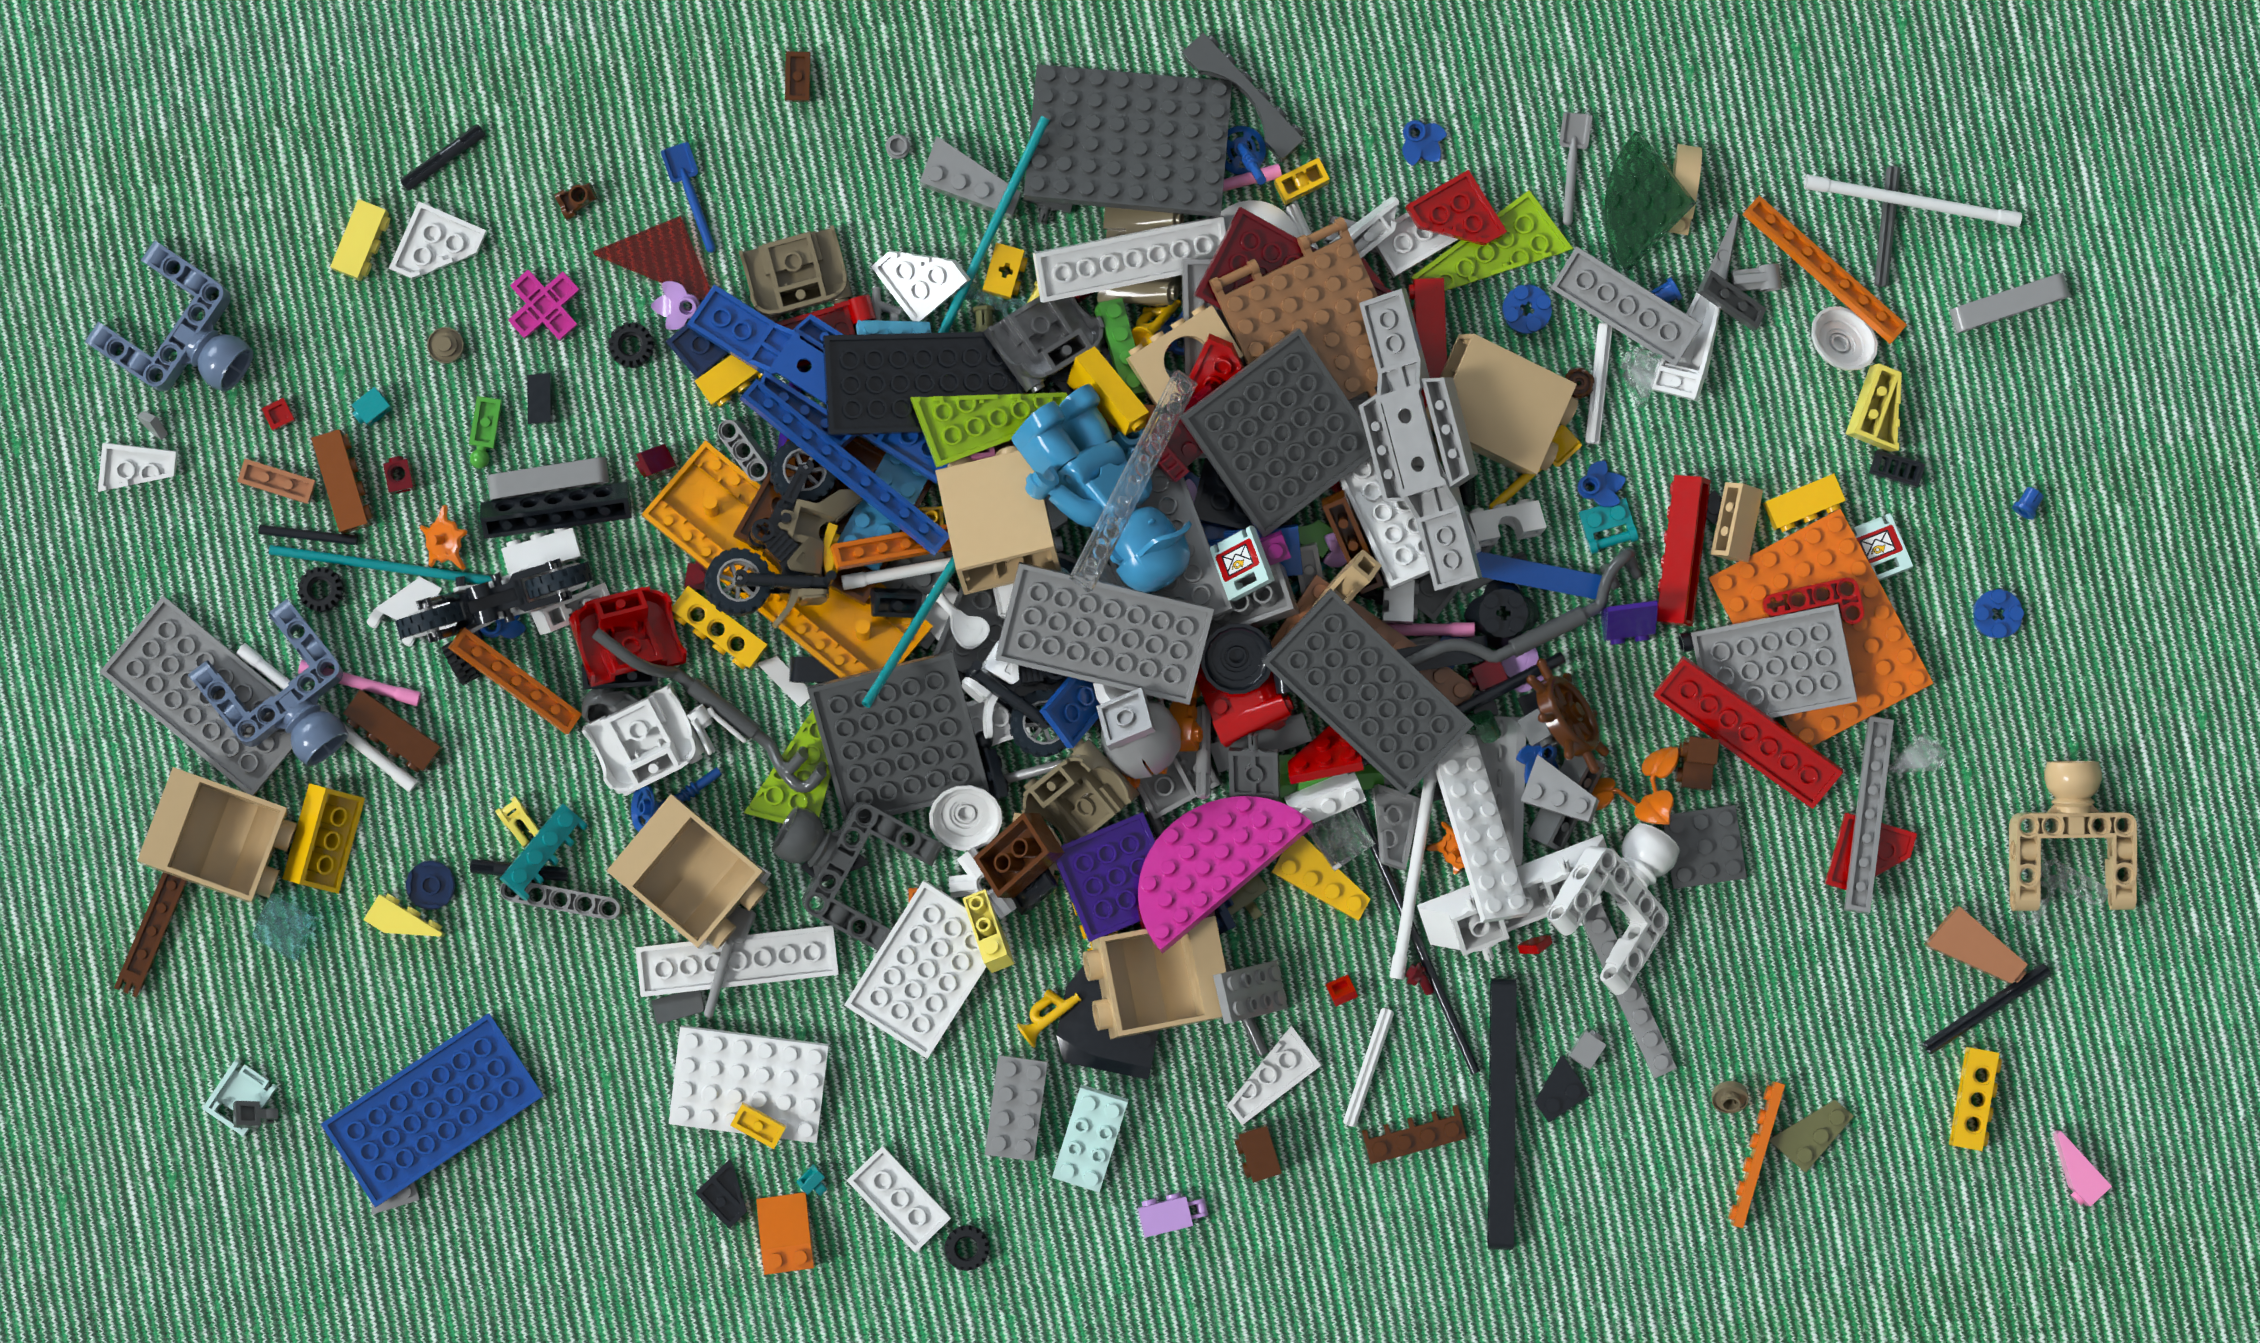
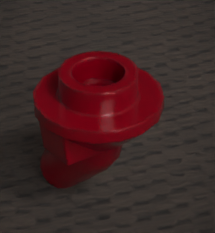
M1418 962L1417 966L1411 964L1405 974V977L1408 978L1406 984L1416 986L1419 982L1424 994L1431 995L1434 990L1427 976L1423 974L1426 968L1420 962Z

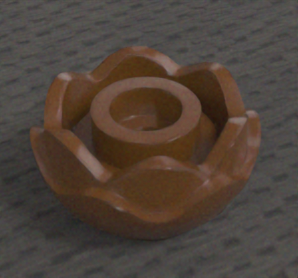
M1585 368L1570 370L1565 375L1566 379L1576 384L1577 381L1581 382L1580 386L1576 385L1572 397L1580 399L1592 393L1594 377Z

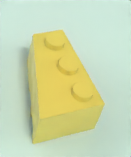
M1882 364L1870 365L1845 433L1846 435L1888 452L1899 451L1898 427H1900V419L1898 418L1899 404H1901L1902 372Z

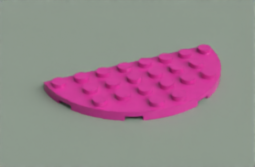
M1253 796L1228 797L1211 801L1192 809L1175 820L1164 830L1150 849L1144 861L1138 885L1141 917L1155 946L1162 954L1313 828L1312 821L1286 804Z

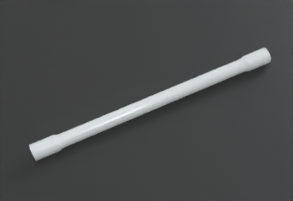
M1809 174L1806 175L1804 181V189L1832 192L1994 221L1998 224L2019 227L2022 221V213L2015 211L1997 210L1868 187Z
M1061 536L1054 537L1057 552L1063 551ZM951 557L871 572L841 575L843 590L941 572L945 569Z
M244 643L239 648L236 655L252 668L257 669L282 690L289 686L290 680L265 661L249 645ZM320 705L321 711L330 713L327 709ZM344 724L348 732L346 741L391 776L397 784L409 793L416 787L419 782L403 768L394 764Z
M1434 767L1423 777L1424 782L1399 931L1389 976L1402 980L1405 977L1415 904L1435 786L1438 781Z

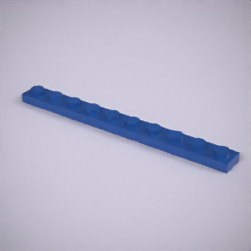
M758 379L741 396L740 400L933 556L949 539L948 532Z

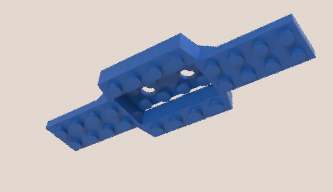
M714 284L688 321L687 327L763 374L761 383L828 436L827 409L773 375H780L826 404L823 336L844 334L812 314L791 330L773 322ZM808 360L812 365L810 371L800 372L797 368L798 362ZM923 433L860 435L936 484L938 481L935 470L947 468L948 464L936 468ZM832 435L828 437L844 448L858 435Z

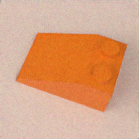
M806 1193L756 1199L764 1275L814 1268L816 1265Z

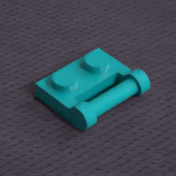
M1626 498L1621 499L1620 504L1614 507L1597 506L1578 512L1591 555L1598 553L1600 549L1627 541L1632 543L1639 540ZM1621 525L1626 526V532L1595 540L1593 535Z

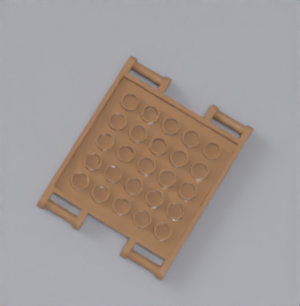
M1343 217L1335 219L1334 223L1307 236L1297 237L1304 256L1262 276L1258 263L1255 259L1247 262V265L1225 276L1209 280L1247 365L1293 330L1299 328L1348 400L1364 392L1367 393L1368 398L1377 394L1374 387L1377 386L1378 373L1359 303L1378 297ZM1336 232L1339 233L1340 239L1312 252L1311 244ZM1251 274L1253 281L1224 294L1223 287Z

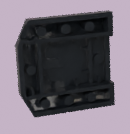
M1082 966L1066 986L1064 1000H1067L1075 995L1074 993H1077L1081 1001H1078L1071 1009L1060 1016L1056 1034L1063 1062L1149 1080L1159 1030L1116 1039H1110L1108 1029L1098 1031L1093 1018L1092 1002L1102 999L1099 980L1088 981L1084 966Z

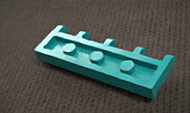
M564 803L561 804L499 879L523 900L527 901L530 895L524 889L533 879L541 884L544 881L538 874L547 861L557 865L559 860L553 855L563 842L572 847L574 841L568 835L576 826L585 830L588 825Z

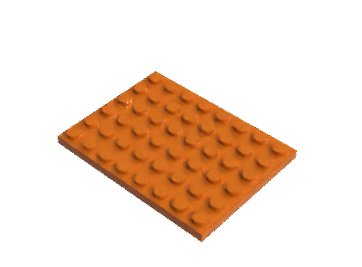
M1841 509L1754 553L1749 557V562L1739 561L1708 578L1732 624L1772 617L1764 613L1762 609L1764 598L1770 594L1841 578H1852L1857 582L1864 608L1863 619L1856 624H1847L1842 620L1858 701L1782 716L1788 730L1811 747L1933 684L1930 675ZM1843 582L1840 586V591L1843 595L1850 596L1854 588L1851 583ZM1824 587L1818 588L1816 590V598L1819 601H1826L1829 598L1828 590ZM1794 593L1791 597V602L1794 606L1801 607L1805 602V598L1801 593ZM1782 595L1784 600L1775 602L1774 598H1771L1767 608L1777 612V607L1785 605V610H1789L1786 603L1787 595ZM1849 606L1845 611V615L1850 620H1856L1859 616V611L1856 607Z

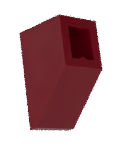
M665 444L636 454L639 461L635 462L641 476L643 478L648 477L651 481L678 468Z

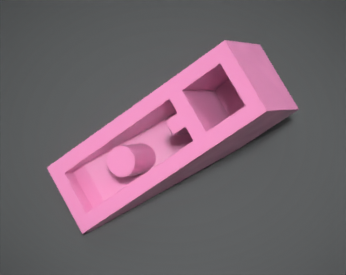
M2056 1130L2053 1133V1137L2068 1187L2073 1192L2071 1197L2080 1206L2084 1203V1205L2091 1207L2112 1186L2063 1132Z

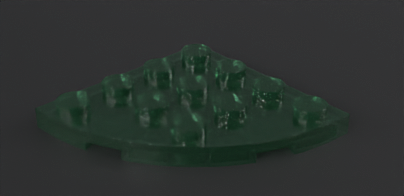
M1638 131L1630 137L1620 151L1610 173L1605 195L1604 213L1608 239L1618 262L1626 271H1629L1696 204L1650 143Z

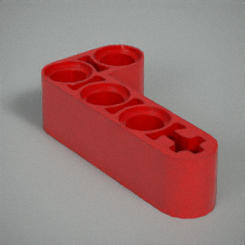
M1841 578L1770 594L1762 602V609L1769 616L1783 615L1833 603L1839 604L1841 618L1847 624H1856L1864 616L1859 586L1852 578ZM1843 582H1849L1853 585L1854 591L1850 596H1845L1841 593L1840 586ZM1824 587L1828 590L1829 598L1826 601H1819L1816 598V590L1818 588ZM1794 593H1801L1804 596L1805 602L1801 607H1796L1792 604L1791 597ZM1782 595H1787L1786 603L1789 610H1785V605L1777 607V612L1767 608L1771 598H1774L1775 602L1784 600ZM1849 606H1854L1858 609L1859 616L1856 620H1850L1846 617L1845 611Z

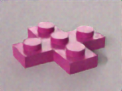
M529 270L524 272L510 285L526 303L508 319L524 339L529 337L543 323L559 341L578 326L562 306L580 290L563 271L546 287Z

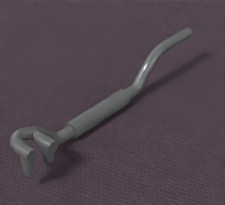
M1631 547L1621 548L1619 554L1610 563L1601 565L1600 571L1603 576L1598 587L1596 600L1583 608L1578 606L1509 640L1508 645L1498 650H1491L1484 645L1465 639H1447L1434 643L1405 659L1413 667H1416L1440 654L1451 651L1471 653L1493 663L1504 661L1514 655L1519 657L1587 623V619L1604 610L1608 603L1610 589L1615 590L1620 587L1616 575L1624 565L1629 569L1634 579L1640 578L1642 574L1635 558L1636 552Z
M600 628L593 634L592 638L630 667L651 676L674 679L687 689V694L706 708L711 706L716 714L748 740L752 738L767 751L780 777L794 791L799 793L811 792L827 776L828 765L826 762L821 761L809 778L801 781L794 772L808 758V749L806 747H800L789 762H785L775 741L759 729V724L697 677L693 679L677 667L658 665L643 660Z

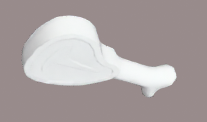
M942 591L936 602L949 614L950 628L955 640L965 650L977 648L989 635L990 626L984 618L964 614L945 597Z

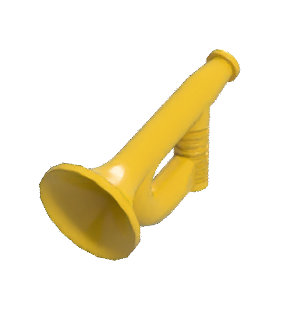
M1179 299L1174 300V303L1167 307L1143 308V313L1136 321V327L1131 331L1135 346L1142 344L1145 347L1152 343L1149 338L1154 336L1175 313L1177 308L1181 306ZM1157 316V318L1153 322L1148 323V321L1152 317Z
M1048 989L1044 993V997L1031 1007L1030 1019L1033 1024H1017L1019 1031L1033 1048L1036 1047L1037 1036L1045 1027L1071 1009L1078 1001H1081L1077 993L1064 1000L1051 989ZM1051 1003L1057 1006L1045 1016L1040 1017V1012Z

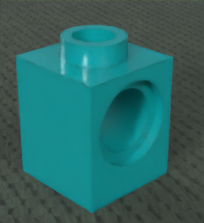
M373 387L351 404L355 409L352 413L361 425L365 422L368 426H372L393 409L376 387Z

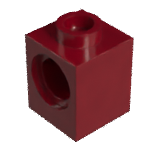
M403 456L389 458V462L383 464L390 494L395 495L417 490L410 460L404 459ZM403 468L405 470V477L400 481H396L393 477L395 470Z
M1486 660L1469 667L1470 673L1467 674L1473 688L1477 687L1479 691L1508 679L1501 662L1493 663Z

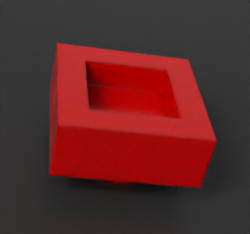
M281 398L261 408L272 431H276L296 421L285 398Z
M1348 974L1325 984L1335 1007L1358 997Z

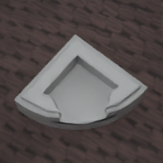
M144 411L137 416L139 421L160 440L168 435L157 416Z

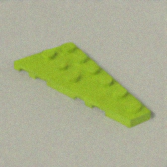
M1528 190L1497 213V216L1507 230L1505 235L1486 246L1461 240L1414 274L1411 280L1444 278V289L1448 291L1571 251L1573 247L1530 190Z
M1066 392L910 397L937 468L1012 440V436L1033 412L1052 401H1055L1059 406L1068 395Z
M813 710L782 754L784 761L789 762L800 747L804 746L808 749L807 760L794 772L801 781L809 778L819 762L824 761L828 765ZM829 766L827 767V776L814 790L807 793H799L791 789L780 777L776 769L773 768L744 813L783 824L791 810L798 806L813 811L820 818L831 778Z

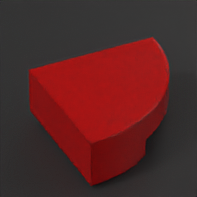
M1551 935L1531 938L1518 944L1519 953L1540 954L1552 944Z

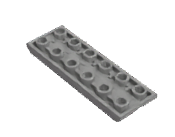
M1476 716V739L1515 866L1522 865L1524 803L1521 801L1525 790V764L1518 762L1516 756L1526 746V735L1518 721L1522 717Z

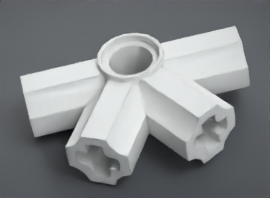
M975 847L957 859L967 874L949 876L952 898L969 896L984 890L981 885V879L985 876L973 859L979 853ZM986 889L995 913L1000 920L1017 908L1012 898H998L993 889Z

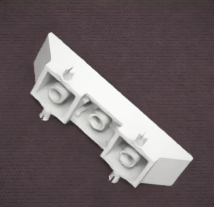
M1603 834L1516 867L1530 911L1525 917L1481 923L1470 885L1417 905L1430 945L1457 949L1461 951L1463 956L1475 951H1482L1485 961H1490L1489 956L1493 960L1494 954L1491 947L1498 942L1509 939V931L1547 917L1549 908L1587 847L1598 846L1607 848ZM1601 893L1592 906L1602 903ZM1586 917L1582 920L1584 925L1587 923Z

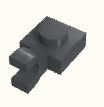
M235 1101L233 1103L234 1128H259L261 1122L273 1124L274 1120L278 1119V1109H260V1101Z

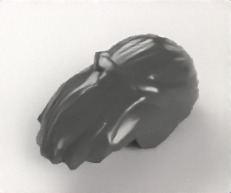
M615 688L592 689L583 699L581 707L582 717L588 723H591L603 716L607 717L641 699L630 693L617 691Z

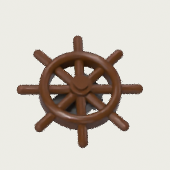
M1543 658L1538 659L1537 666L1545 681L1540 682L1534 675H1529L1526 680L1536 691L1539 708L1518 720L1530 745L1541 746L1542 748L1550 745L1552 747L1561 745L1564 748L1565 759L1571 760L1574 756H1583L1590 772L1593 774L1598 773L1600 768L1592 751L1595 749L1603 757L1609 754V749L1600 741L1599 728L1596 721L1598 712L1595 709H1591L1582 693L1572 684V675L1570 673H1564L1562 677L1553 676L1546 660Z

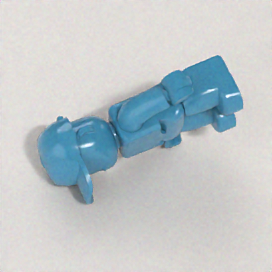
M1091 384L1083 385L1068 395L1059 406L1055 401H1052L1037 409L1012 436L1013 444L1035 471L1027 476L1025 490L1032 498L1038 500L1045 499L1050 495L1051 497L1048 500L1069 519L1084 527H1091L1095 532H1101L1113 526L1108 536L1109 557L1113 563L1118 564L1119 567L1116 571L1122 581L1131 589L1144 593L1161 590L1181 576L1189 565L1190 549L1184 534L1190 529L1192 523L1188 520L1180 530H1177L1170 519L1159 509L1154 507L1140 508L1153 490L1144 451L1138 445L1145 439L1146 430L1143 427L1136 433L1132 431L1127 434V437L1123 433L1118 432L1112 438L1110 428L1097 408L1100 403L1099 395Z

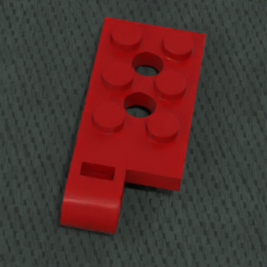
M862 295L836 303L828 308L776 323L793 330L806 317L812 314L844 335H856L854 327H856L858 320H876L877 318L870 295ZM808 360L799 361L797 368L811 365Z

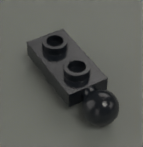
M979 731L975 736L978 747L982 752L980 755L989 786L988 793L999 802L1009 796V785L1003 777L1001 770L1002 760L997 755L996 748H990L993 744V737L985 738L984 732Z

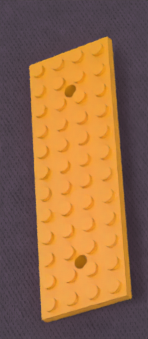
M705 440L641 514L642 517L706 569L721 552L729 551L731 548H738L740 550L746 548L752 553H758L761 556L760 558L767 562L769 571L780 574L776 566L772 565L762 555L763 552L754 550L748 544L733 537L761 485L751 480L743 470ZM734 565L736 571L745 568L740 565ZM730 567L722 572L723 575L733 578ZM720 579L726 586L731 584V582ZM877 583V585H876L875 588H886V587H885L884 585H882L881 583ZM829 588V598L825 603L801 606L799 603H795L787 618L778 627L836 676L843 678L883 668L914 618L873 617L871 615L870 597L864 606ZM741 592L739 595L742 599L749 597L747 593ZM771 594L757 611L773 623L786 608L789 595ZM924 620L898 664L905 662L932 630L933 625L927 620Z

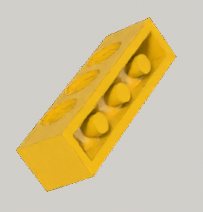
M689 586L686 587L672 606V611L675 613L673 618L683 626L689 623L694 627L692 632L702 640L708 637L714 642L712 646L722 655L726 652L734 657L732 662L743 670L746 666L752 670L769 647L749 630L726 615V613L718 611L715 605L711 604ZM699 608L703 609L705 612L704 619L699 622L693 621V611ZM717 623H721L725 627V631L721 636H714L712 634V627ZM736 638H742L745 642L744 648L740 651H734L731 647L732 641Z
M1971 1047L1965 1048L1949 1145L1982 1151L1983 1146H1987L1989 1132H1986L1987 1122H1991L1993 1116V1108L1990 1107L1992 1097L1995 1098L1998 1087V1084L1994 1083L1996 1073L2000 1072L2002 1065L1999 1053ZM1979 1068H1983L1986 1071V1078L1982 1082L1977 1081L1975 1078V1073ZM1978 1092L1982 1096V1102L1979 1106L1975 1107L1971 1103V1096ZM1971 1117L1976 1118L1978 1122L1977 1128L1973 1131H1970L1966 1125L1967 1120Z

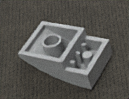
M1196 751L1178 752L1172 764L1168 766L1167 774H1152L1153 777L1141 778L1140 785L1137 788L1154 820L1197 798ZM1211 761L1212 790L1223 784Z

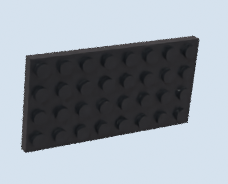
M983 332L823 336L828 436L923 433L910 397L1024 394L1023 387Z

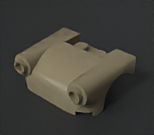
M1105 207L1103 228L1107 230L1106 238L1181 224L1184 223V214ZM1182 275L1099 291L1097 301L1104 302L1122 298L1126 304L1167 307L1172 305L1174 300L1178 299L1182 287Z
M834 225L830 226V229L819 232H806L762 244L757 249L746 252L739 251L754 309L775 323L778 322V319L783 314L827 302L836 304L853 298Z
M1080 739L1075 747L1071 748L1073 752L1070 756L1066 757L1039 780L1034 777L1023 786L1026 791L1023 792L1022 814L1024 812L1040 813L1043 819L1056 827L1063 838L1064 844L1093 833L1140 795L1089 739L1086 742Z

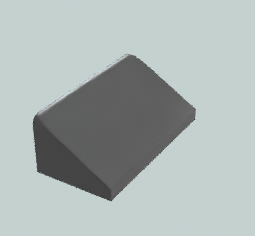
M701 990L681 992L652 1000L657 1025L698 1014L705 1010Z

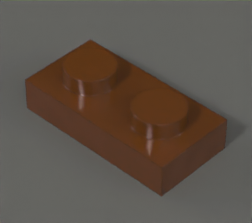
M786 51L785 102H810V52Z

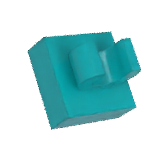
M814 1164L796 1181L807 1195L814 1190L821 1196L827 1190L821 1182L825 1176Z

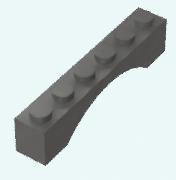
M1203 32L1182 51L1181 57L1198 75L1211 76L1223 81H1232V86L1246 96L1255 108L1261 120L1265 146L1282 163L1303 144L1304 138L1302 136L1304 133L1296 124L1291 126L1285 119L1287 117L1285 112L1279 106L1274 108L1268 101L1270 100L1268 94L1262 88L1257 90L1252 84L1253 79L1245 70L1240 72L1235 66L1237 64L1235 59L1229 53L1224 55L1218 48L1220 46L1218 41L1212 35L1207 37Z

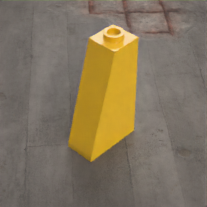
M1094 346L1075 357L1067 384L1074 391L1083 385L1091 384L1100 397V403L1097 408L1103 417L1125 436L1132 431L1135 433L1140 431L1146 425L1145 421L1149 411L1099 350Z

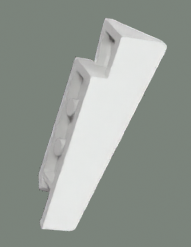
M1390 197L1348 228L1360 258L1395 231L1396 208L1399 205L1397 198ZM1339 235L1338 237H1336L1334 240H1332L1331 242H1333V241H1335V240H1337V239H1340V238H1341L1340 235Z

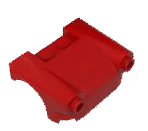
M641 587L592 599L585 602L581 609L575 610L569 617V623L591 687L613 682L616 675L636 671V669L630 667L592 638L598 628L602 629L633 654L650 663L664 666H676L686 663L687 651L677 635L673 620L672 600L667 592L662 593L658 590H652L650 587Z
M1200 662L1196 680L1212 716L1214 728L1223 746L1226 748L1231 746L1238 739L1248 735V733L1264 729L1277 731L1286 725L1285 722L1292 715L1291 710L1294 709V705L1290 696L1286 693L1276 694L1272 671L1269 678L1259 688L1246 694H1229L1216 689L1206 679Z

